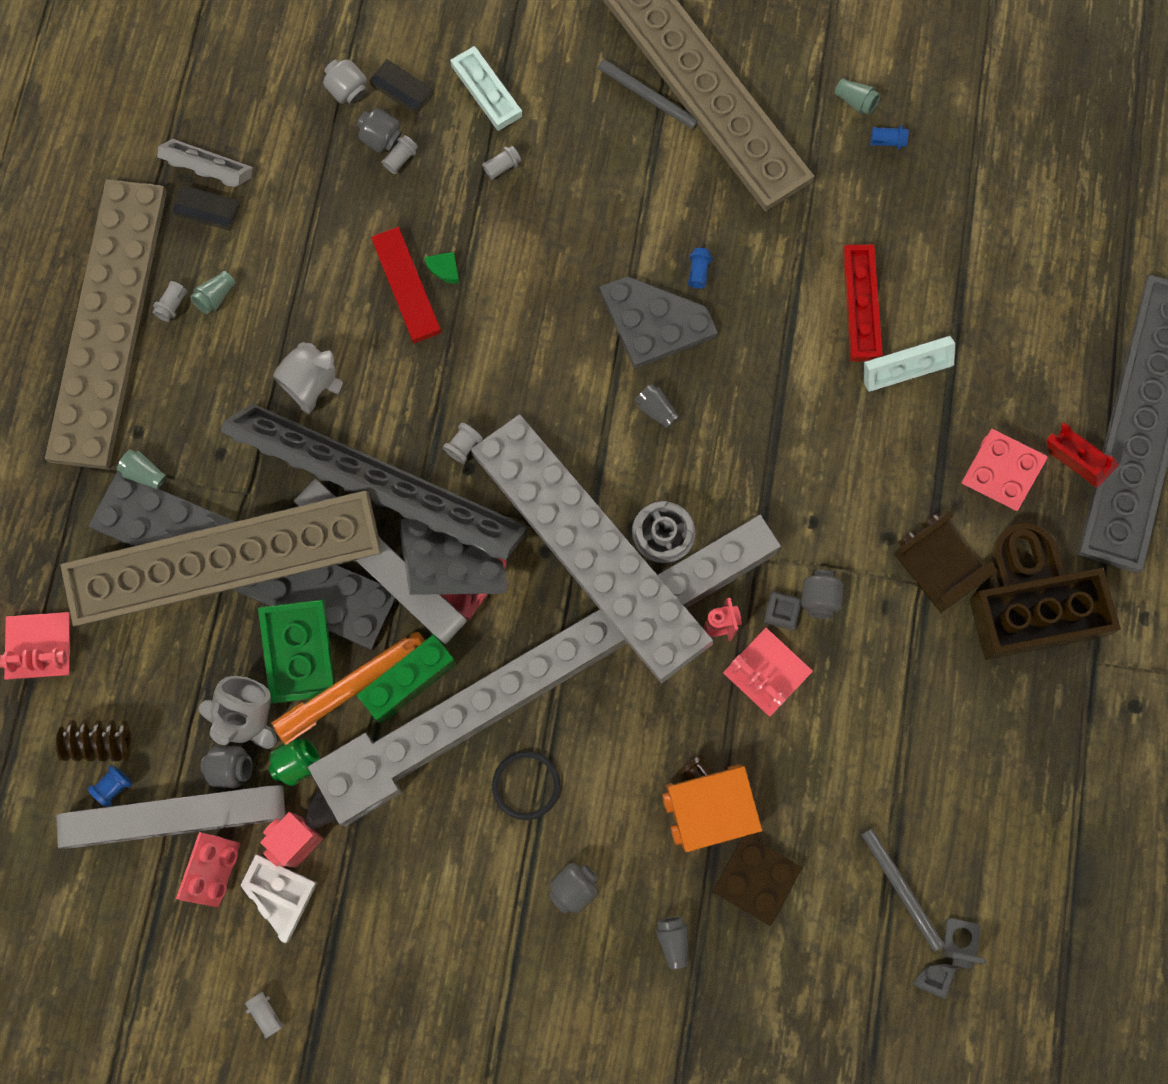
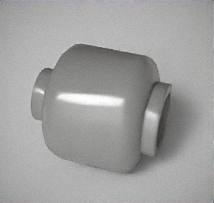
M335 59L325 68L326 76L323 84L337 102L352 105L366 93L367 88L365 85L367 79L351 60L345 59L339 62Z

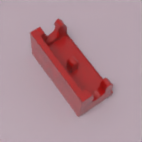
M1063 423L1061 425L1062 430L1058 436L1052 433L1046 439L1048 453L1098 488L1119 464L1111 455L1107 456L1071 430V426Z

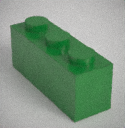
M433 634L359 692L357 697L375 720L382 725L457 664Z

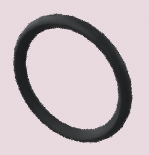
M521 751L506 757L499 764L492 779V791L497 805L504 813L519 820H532L545 815L553 808L560 794L561 783L556 767L548 758L533 751ZM520 758L539 760L546 765L553 776L554 789L551 799L542 809L536 812L519 813L512 810L503 802L499 793L501 773L508 764Z

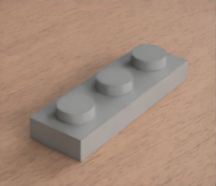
M171 139L158 146L157 157L168 161L170 165L192 169L199 176L220 179L227 186L236 187L251 179L253 167L175 139Z

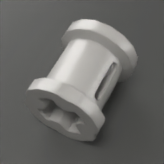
M460 423L458 433L450 443H445L442 448L453 459L465 464L467 454L483 438L467 424Z

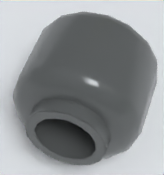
M376 108L370 113L364 111L356 124L360 128L358 133L359 140L377 153H383L386 150L390 152L397 144L396 140L402 134L399 131L400 125L398 120L380 108Z
M815 571L814 576H809L803 581L801 599L803 609L807 610L808 615L811 617L833 618V615L842 609L844 583L835 578L834 573L831 571Z
M216 745L208 751L201 761V772L206 782L216 788H240L245 781L250 779L253 770L251 757L240 746Z
M569 863L551 879L549 897L563 913H579L598 896V888L595 883L598 877L586 864L581 867L575 863Z

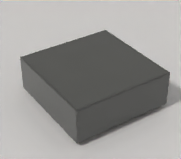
M771 591L763 623L794 631L801 599Z

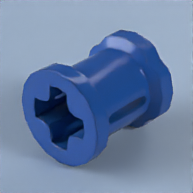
M113 764L108 767L109 772L96 785L91 784L87 788L89 793L104 807H111L112 800L125 787L130 788L133 785L127 775Z

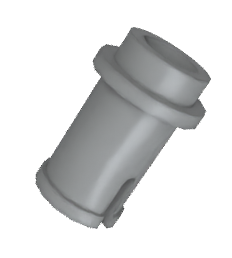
M406 135L396 140L397 145L381 161L384 167L393 174H397L398 170L410 156L416 155L415 150L418 146Z
M505 146L503 152L486 163L484 162L482 166L489 178L494 180L495 177L511 167L517 168L521 158L513 146L509 148Z
M170 281L160 301L154 303L153 307L155 309L153 314L166 322H169L171 318L174 319L176 316L175 310L188 291L179 283Z
M261 992L247 1001L245 1005L248 1008L246 1013L252 1014L266 1039L284 1027V1025L280 1022L268 1000L270 997H265L264 993Z

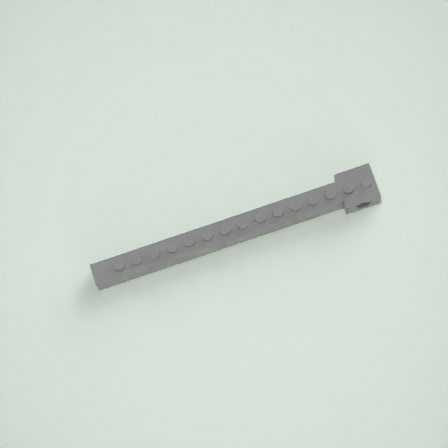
M759 515L658 576L687 609L774 557L781 546L762 516ZM598 610L375 743L368 734L364 733L308 766V769L339 825L346 827L400 795L402 791L396 781L628 643L603 612Z

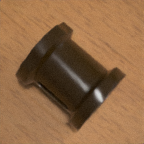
M701 754L678 771L681 776L685 775L688 780L712 774L703 763L704 757Z

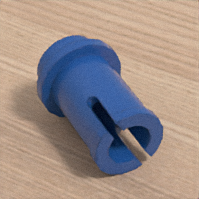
M899 125L898 128L872 127L871 146H896L898 150L901 147H907L908 129H903V126Z
M695 248L693 253L689 255V259L692 262L687 285L702 289L703 287L706 288L708 267L712 263L713 257L710 250Z

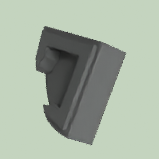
M321 791L314 796L307 810L305 820L311 830L336 820Z
M947 964L928 966L917 974L911 985L946 999L957 967Z

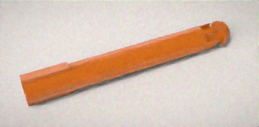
M419 632L410 634L408 639L404 637L305 704L303 702L273 721L271 724L282 742L287 745L315 726L316 721L365 689L425 641Z

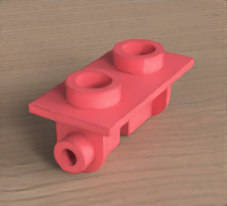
M727 598L723 607L713 609L709 613L708 619L704 624V630L710 637L727 634L728 641H732L738 631V625L742 624L738 606H732L731 598Z

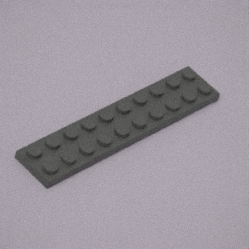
M1150 274L1144 282L1102 451L1107 456L1111 455L1114 457L1119 466L1098 488L1095 486L1093 488L1077 552L1078 556L1137 574L1143 571L1168 465V280Z
M252 403L223 422L221 432L231 436L234 441L254 446L261 453L285 460L294 468L305 469L315 474L320 480L336 483L349 493L368 491L370 499L374 504L389 507L400 512L407 519H416L427 524L433 531L447 533L457 538L462 544L478 547L491 557L506 560L524 539L528 530V526L256 404Z
M117 471L88 527L134 547L235 521L158 488L155 489L151 486L123 478L122 473ZM337 565L232 589L268 606L324 599L328 632L372 651L397 601L381 584Z

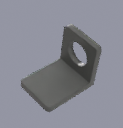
M952 918L947 919L944 936L945 946H943L942 956L952 958V965L973 969L974 963L986 965V959L977 957L980 925ZM958 928H965L971 935V942L965 948H959L953 942V933Z

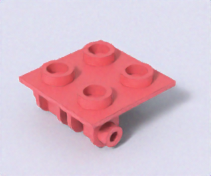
M991 428L988 435L984 437L980 445L981 448L961 483L1018 511L1048 456Z
M70 612L6 616L5 652L3 655H0V668L5 669V680L70 675Z
M765 628L732 661L723 674L770 717L813 671L772 632Z
M199 832L176 899L219 908L227 890V883L232 868L237 861L241 843Z

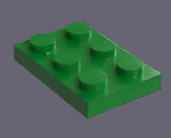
M324 599L259 607L258 614L267 682L271 696L270 704L312 699L335 684Z

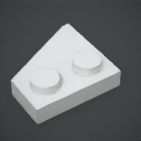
M255 855L240 886L249 898L253 899L262 916L270 922L278 933L279 939L284 943H288L317 883L285 867L283 868L280 865L277 867L260 855Z

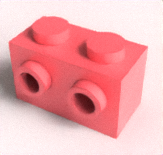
M288 812L281 821L277 818L268 825L263 832L266 837L260 843L266 848L263 854L275 866L297 868L324 838L315 829L311 830L301 816Z

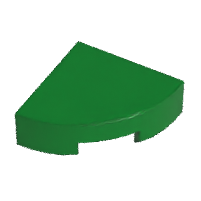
M454 252L424 257L426 266L433 275L444 280L446 283H459Z

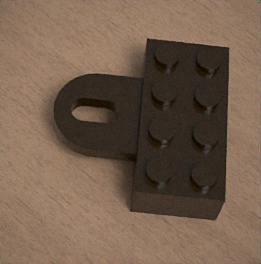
M1031 523L1012 525L998 536L993 546L992 559L994 567L997 569L996 575L1000 587L978 591L969 599L985 660L1104 638L1121 630L1104 568L1065 575L1055 540L1045 529ZM1016 539H1025L1030 544L1035 562L1033 568L1028 569L1021 565L1015 546Z

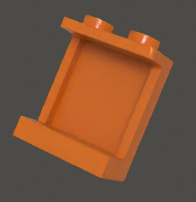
M738 764L727 767L728 770L677 784L670 783L665 785L667 793L662 794V799L666 812H672L676 825L670 826L675 845L681 844L682 849L685 852L762 831L745 766Z

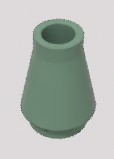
M844 78L839 81L835 89V95L842 98L861 115L864 113L870 115L880 99V93L876 91L875 87L851 82Z
M222 271L216 277L194 288V293L190 298L194 305L204 314H209L211 311L215 312L231 288L236 285V282L230 274Z
M128 450L117 466V471L122 473L123 478L151 486L155 489H160L167 478V475L161 472L140 451Z

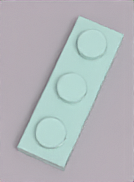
M475 46L450 60L451 67L497 131L522 117V110Z
M951 336L866 361L864 362V385L870 392L954 366L955 342Z

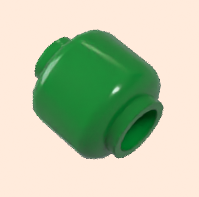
M297 737L287 745L283 743L271 751L269 758L271 765H269L268 769L273 779L277 782L282 781L286 785L294 786L312 775L308 766L319 760V754L315 746L308 739L302 740Z

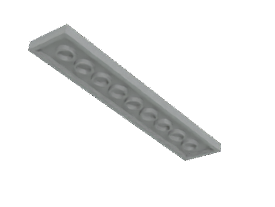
M520 414L472 447L471 453L661 684L713 645L712 638Z

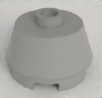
M660 501L646 506L638 513L633 523L632 536L637 549L646 558L655 562L669 563L679 560L689 552L695 540V525L691 516L684 508L671 502Z

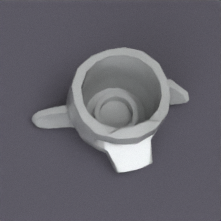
M305 342L300 343L297 348L292 350L281 361L273 374L275 381L307 414H310L316 407V400L324 389L338 394L343 384L342 380L335 378L336 369L333 364V353L330 350L320 352L316 346Z
M225 677L217 684L213 699L205 700L200 704L198 711L213 724L210 729V736L216 743L226 745L230 741L244 743L251 740L257 746L265 749H270L277 744L276 731L267 726L271 696L270 691L263 684L248 677Z

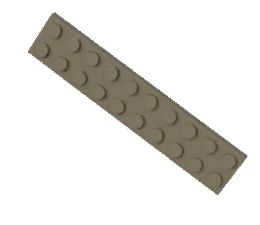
M603 0L683 106L697 119V124L765 212L813 182L815 176L677 0Z
M108 179L105 181L45 460L49 463L110 469L167 194L164 186Z
M362 491L63 563L60 566L73 626H81L382 554L369 492Z

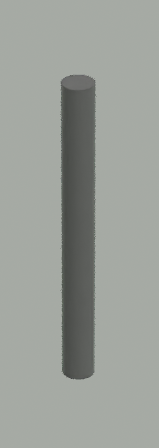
M603 59L598 66L600 71L692 130L696 128L697 119L607 60Z
M871 828L861 834L933 952L945 946L874 830Z

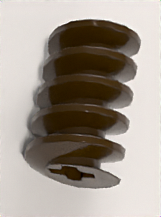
M70 720L67 729L61 726L56 734L57 757L60 761H68L70 758L73 761H81L84 758L86 761L92 762L96 758L102 762H106L109 758L115 762H119L122 758L125 761L128 760L132 741L128 721L123 720L120 728L116 729L115 721L110 720L107 728L104 729L102 721L96 720L93 729H91L89 721L83 720L80 729H78L77 722Z

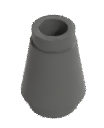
M652 383L634 399L639 405L637 407L639 410L665 428H668L679 417L660 387L656 388Z
M674 916L658 920V929L655 932L668 963V968L679 969L688 966V925L684 924L683 917Z

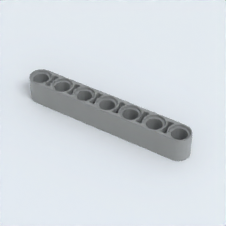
M315 478L294 502L298 506H304L337 497ZM379 537L382 554L356 561L437 638L447 644L468 620L440 594L409 595L404 560Z
M281 785L265 786L56 815L58 849L273 822L277 818L282 820L286 816L284 790Z

